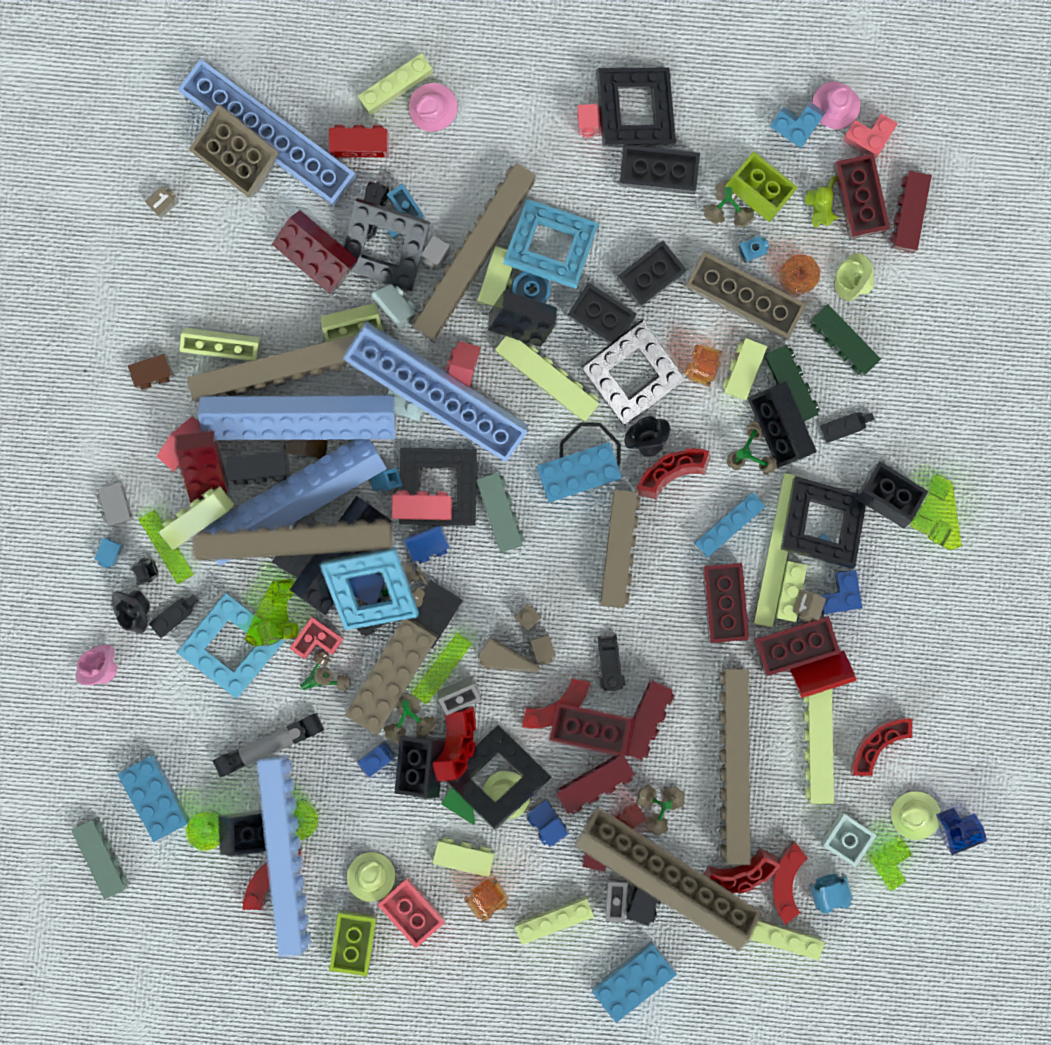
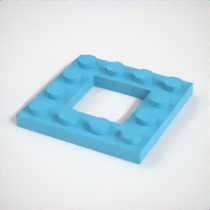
M526 199L503 264L576 289L599 223ZM538 224L574 236L565 263L528 251Z
M396 547L322 561L320 566L345 630L418 617L419 612ZM382 571L392 601L358 607L348 578Z
M225 592L176 652L237 699L283 644L285 638ZM228 620L257 641L234 671L205 650Z

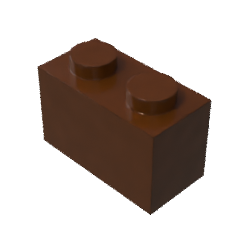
M166 354L128 365L134 387L140 388L141 391L152 388V384L158 382L159 385L170 382V378L174 377Z

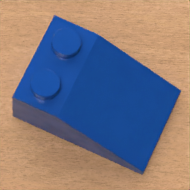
M441 526L404 540L413 561H418L419 564L429 561V556L436 554L437 557L445 555L448 553L447 549H450Z

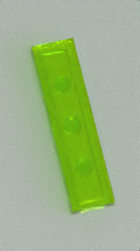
M156 509L139 518V522L177 585L194 576V572L180 549L177 547L172 550L159 534V531L163 528V521Z
M457 632L411 694L427 705L473 643Z

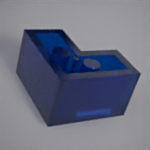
M953 807L936 814L942 840L951 855L987 841L984 827L975 813L961 819Z

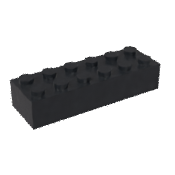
M356 495L337 523H347L348 526H355V522L366 521L368 525L374 524V521L386 520L387 524H391L393 521ZM372 550L314 554L289 590L301 600L326 615L333 606L334 600L320 566L322 561L368 553Z

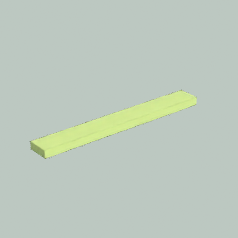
M783 474L754 624L773 627L788 555V551L781 550L780 548L792 481L795 475Z

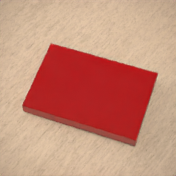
M844 650L840 651V654L790 669L801 698L857 681Z

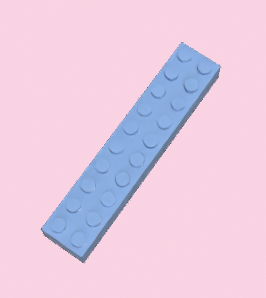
M202 59L198 61L177 89L181 95L210 116L217 105L221 104L280 152L275 162L277 166L333 207H335L357 177L352 170Z
M366 321L344 352L343 359L505 462L528 432L526 423Z
M394 396L200 397L198 417L201 432L214 430L217 440H367L396 438Z
M354 439L346 445L340 446L332 453L323 456L315 463L306 466L296 474L289 476L279 484L272 486L267 491L258 494L255 498L241 504L231 512L224 514L201 531H209L212 534H217L218 530H229L231 533H236L237 529H248L251 532H256V528H268L270 531H276V527L290 526L387 468L371 439ZM231 559L216 560V562L221 566Z
M288 755L269 756L257 761L278 957L302 955L309 948L311 936L310 933H307L309 917L308 914H305L304 907L307 906L306 895H303L302 889L305 886V879L300 871L303 861L302 856H299L298 848L301 846L300 837H297L296 834L298 818L294 816V810H296V799L292 797L294 780L293 778L290 779L292 761L288 759Z

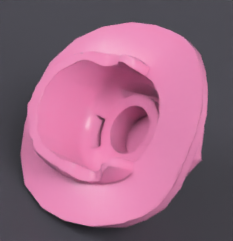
M833 81L823 84L815 92L812 99L814 105L826 112L820 123L830 129L839 130L848 127L854 122L860 112L861 102L857 94L850 87Z
M428 83L420 86L410 97L409 112L411 119L417 127L424 131L435 132L445 129L454 121L457 114L455 95L443 84Z
M99 645L82 654L77 662L76 681L85 686L98 683L107 684L116 676L118 666L113 661L115 648L112 645Z

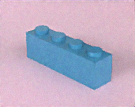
M753 492L750 493L695 541L694 544L708 558L766 506Z

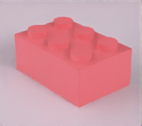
M397 491V495H392V518L452 520V496H448V492H436V496H429V492H416V495H410L408 491Z
M408 876L378 902L379 908L415 948L439 929L446 920Z

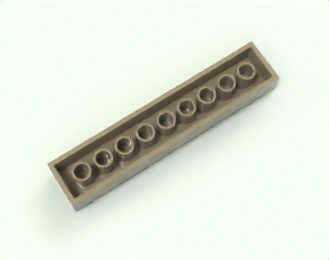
M518 163L514 167H509L505 174L506 180L504 183L500 182L495 189L496 196L494 199L490 198L484 207V215L480 214L474 223L475 229L473 232L469 231L464 238L465 245L463 248L459 247L453 256L455 257L453 264L449 263L443 272L444 278L442 281L438 280L433 287L434 294L432 297L428 296L422 305L424 306L422 313L418 312L412 321L414 330L433 342L437 339L536 182V175Z
M356 335L187 377L192 400L199 403L200 397H231L230 394L234 393L244 395L249 393L250 389H257L259 391L267 389V385L275 384V386L286 384V380L289 379L300 381L305 379V375L311 374L315 377L323 375L325 370L335 372L342 370V366L345 365L355 367L343 358L344 352Z
M377 520L372 525H368L366 521L355 522V526H348L347 523H335V527H329L327 524H316L315 528H309L307 525L295 526L296 529L292 530L288 526L276 527V531H270L268 528H256V532H251L248 529H237L236 533H231L229 530H218L217 534L201 531L197 532L196 536H192L193 560L209 561L393 548L392 525L390 523L387 524L386 520Z
M722 668V672H719V684L722 685V691H719V703L722 704L723 711H719V722L723 724V730H719V741L723 743V749L719 750V759L723 762V768H720L719 771L720 780L723 782V788H720V799L723 801V807H720V818L723 821V826H720V838L723 840V845H720V857H722V860L727 865H750L749 669Z
M597 807L590 815L574 846L735 950L740 951L749 942L760 917V911L601 808Z

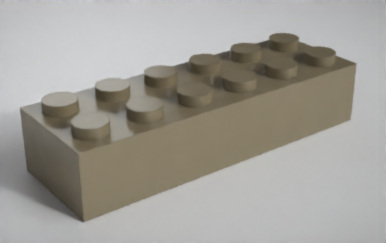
M705 251L702 253L685 286V289L786 341L792 334L807 305Z
M613 491L600 601L601 606L625 608V604H629L630 593H626L627 585H631L632 574H629V566H633L634 562L631 547H635L636 535H633V529L638 526L639 516H635L636 509L640 508L641 497H637L638 492Z
M413 618L402 620L344 716L378 735L439 634Z

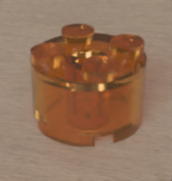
M802 254L789 258L783 264L779 273L781 286L789 293L797 296L809 293L818 284L820 279V269L817 262L811 256ZM798 271L804 275L801 279L795 275Z
M700 344V346L695 345L692 354L694 360L693 363L689 362L686 376L690 381L711 387L710 381L713 382L720 365L719 358L720 356L722 357L723 351L704 344Z
M492 877V882L489 879L483 881L470 891L472 895L469 898L467 895L464 898V901L476 918L481 919L483 922L490 919L492 913L496 910L501 911L508 906L506 901L509 896L496 877Z

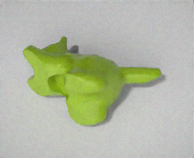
M835 176L831 177L827 186H820L816 190H809L805 196L806 205H812L814 208L812 216L814 228H818L821 223L824 226H829L834 220L839 218L832 212L834 198L832 190L836 180Z

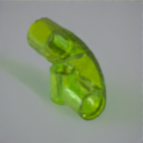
M936 473L929 485L927 498L920 511L915 515L910 527L927 535L931 541L950 551L962 547L954 486L951 480Z
M292 579L274 580L270 584L244 638L252 647L269 646L276 644L280 640L296 639L298 637V625L296 622H289L287 602L294 595L289 590L294 584Z

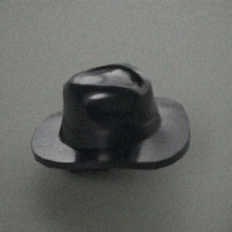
M651 416L639 419L625 434L624 443L626 448L638 449L644 457L657 455L663 450V444L670 436V424L665 419H656Z
M120 591L114 592L112 594V605L119 625L127 631L145 632L148 626L147 614L150 610V602L146 596L140 591H132L129 594Z

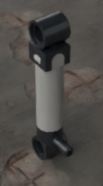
M314 713L212 760L221 778L314 736L325 729L318 714Z

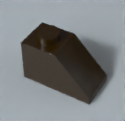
M287 440L285 452L290 455L321 459L326 455L328 440Z

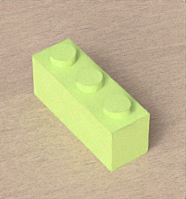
M497 246L494 248L477 300L480 304L493 307L502 292L506 291L507 287L511 288L514 278L511 277L513 269L516 270L517 268L503 264L507 253L506 249Z
M376 303L320 317L326 342L357 335L365 321L380 331L383 330Z
M747 338L743 342H739L736 352L739 353L736 360H732L729 370L732 371L729 378H725L722 388H725L724 394L742 401L747 400L767 346Z
M786 561L775 618L796 622L798 614L794 613L793 610L799 591L803 590L807 565Z
M443 837L442 840L438 839L433 864L489 877L494 852L489 847L480 846L479 849L472 847V843L462 841L461 844L454 843V839Z

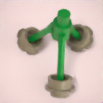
M751 422V424L747 425V435L749 438L746 444L737 452H731L728 455L727 465L732 467L733 470H740L745 465V459H749L759 463V469L765 475H768L776 470V459L771 456L758 459L752 455L749 446L753 439H759L763 436L758 422Z
M319 650V652H314L313 661L316 662L313 671L300 686L302 690H306L315 686L338 685V690L346 692L347 688L351 686L350 676L347 677L346 673H343V675H338L337 681H332L333 673L326 667L328 662H331V659H329L330 655L323 650Z

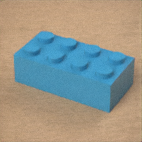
M610 442L537 466L548 503L622 479Z
M155 754L117 774L153 842L191 822Z
M651 941L592 987V993L617 1023L677 974Z

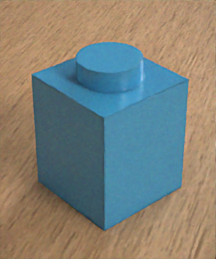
M102 538L94 560L99 561L98 565L108 569L109 566L115 567L124 545L107 538Z

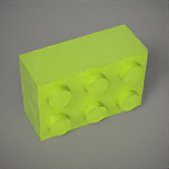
M754 151L725 186L731 187L733 189L732 193L769 223L798 189L794 183Z
M339 910L329 971L368 976L377 915Z

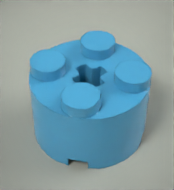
M523 271L515 278L512 291L514 294L546 304L550 298L551 284L546 278ZM530 286H534V289L537 290V292L529 294V291L526 289H530Z
M829 874L816 879V884L813 885L812 882L809 884L815 907L821 910L822 914L830 913L838 907L847 908L851 906L853 896L846 874H842V877H837V874Z

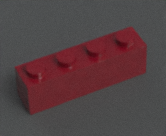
M908 171L906 176L903 175L901 180L903 192L899 194L897 205L900 206L899 213H896L894 217L896 229L895 232H892L890 243H893L892 249L912 253L918 250L932 175Z

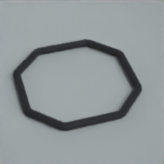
M579 423L560 442L559 458H562L563 444L582 426L600 427L617 444V465L619 466L621 463V444L601 423Z

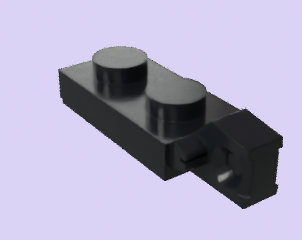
M855 412L822 424L820 428L825 442L829 443L867 428L865 423L875 419L873 413L862 416L861 412Z
M195 595L190 596L187 600L182 597L152 620L149 625L161 639L191 615L194 611L191 607L199 600Z

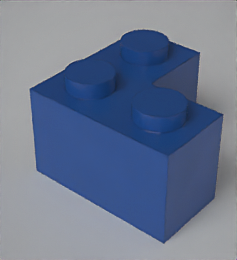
M857 570L834 573L837 592L820 595L826 599L822 614L863 608Z
M544 799L527 811L529 815L527 820L532 827L536 826L539 829L538 837L544 846L548 844L549 847H552L569 834L568 828L547 799Z

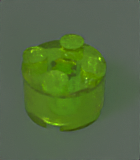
M297 799L294 816L298 817L299 815L300 818L304 817L302 824L298 821L296 834L297 837H300V840L310 837L318 828L320 813L313 803L305 799Z
M203 810L190 819L186 827V838L193 847L201 851H210L219 846L218 816L221 815L219 812ZM205 826L211 830L208 835L207 832H203Z

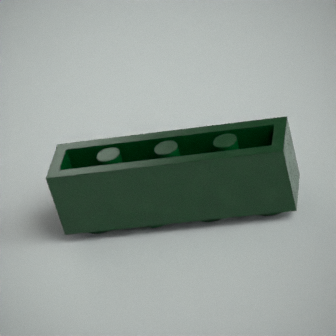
M829 304L809 321L811 324L810 328L816 334L820 333L825 338L823 341L828 347H834L838 351L837 356L843 362L847 361L851 365L850 369L857 376L859 374L861 376L866 375L881 360Z
M785 345L765 354L764 358L776 384L787 381L803 421L819 415V406L816 400L812 401L810 393H812L810 386L807 382L804 383L801 377L804 375L800 365L796 366L794 362L796 357L792 348H788Z

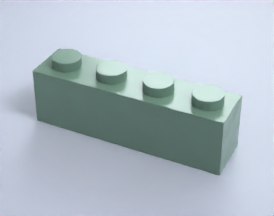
M499 473L477 479L500 552L523 546L522 542L525 539L522 530H517L516 523H519L516 512H511L510 505H513L510 494H505L503 488L507 486L504 476H499Z
M94 818L73 828L71 831L104 900L127 889L128 878L119 868L121 866L120 861L111 851L112 844L103 834L104 827L102 823Z

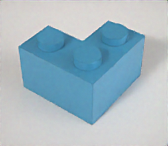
M811 102L804 109L800 117L783 107L769 127L802 148L826 112Z
M403 184L387 194L397 211L425 219L424 214ZM387 230L393 240L402 235Z

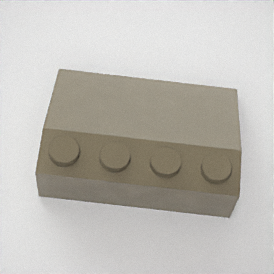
M221 104L217 105L189 148L193 154L248 198L257 194L263 186L280 153Z
M491 636L477 658L480 661L479 665L487 670L490 667L499 670L538 672L540 670L539 664Z

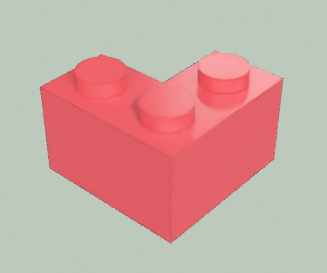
M597 104L578 105V136L583 135V138H592L594 134H601L600 113Z
M882 113L871 129L855 120L842 141L865 155L874 153L876 159L898 123Z
M459 341L457 348H452L446 371H449V375L470 388L481 347Z
M193 416L190 417L170 434L158 453L157 458L173 472L180 467L175 452V435L201 432L199 421Z
M313 616L289 649L305 660L317 645L333 655L345 638Z

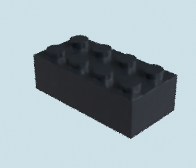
M623 145L619 187L695 195L700 153Z
M787 381L747 398L772 457L776 459L777 468L799 461L817 452Z

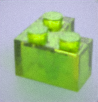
M897 836L867 856L890 892L907 882L897 865L913 854L900 836Z

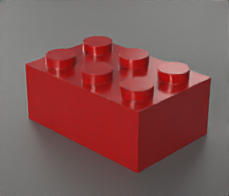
M334 125V128H329V152L334 158H389L390 135L388 129L382 125H373L372 128H365L364 125H353V128H345V125Z

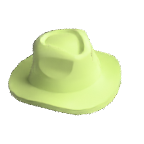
M861 253L849 256L837 269L834 285L837 294L843 300L853 301L860 294H869L874 288L873 264L867 256Z
M511 771L496 772L487 779L483 786V791L496 802L521 776ZM530 799L526 803H524L509 819H514L521 816L526 811L530 803Z
M918 791L908 792L901 795L893 804L891 820L896 831L903 837L912 840L925 839L935 833L940 826L941 809L931 795Z
M375 852L363 853L353 860L348 869L347 885L351 893L362 901H379L387 896L394 886L395 869L391 861L382 854Z

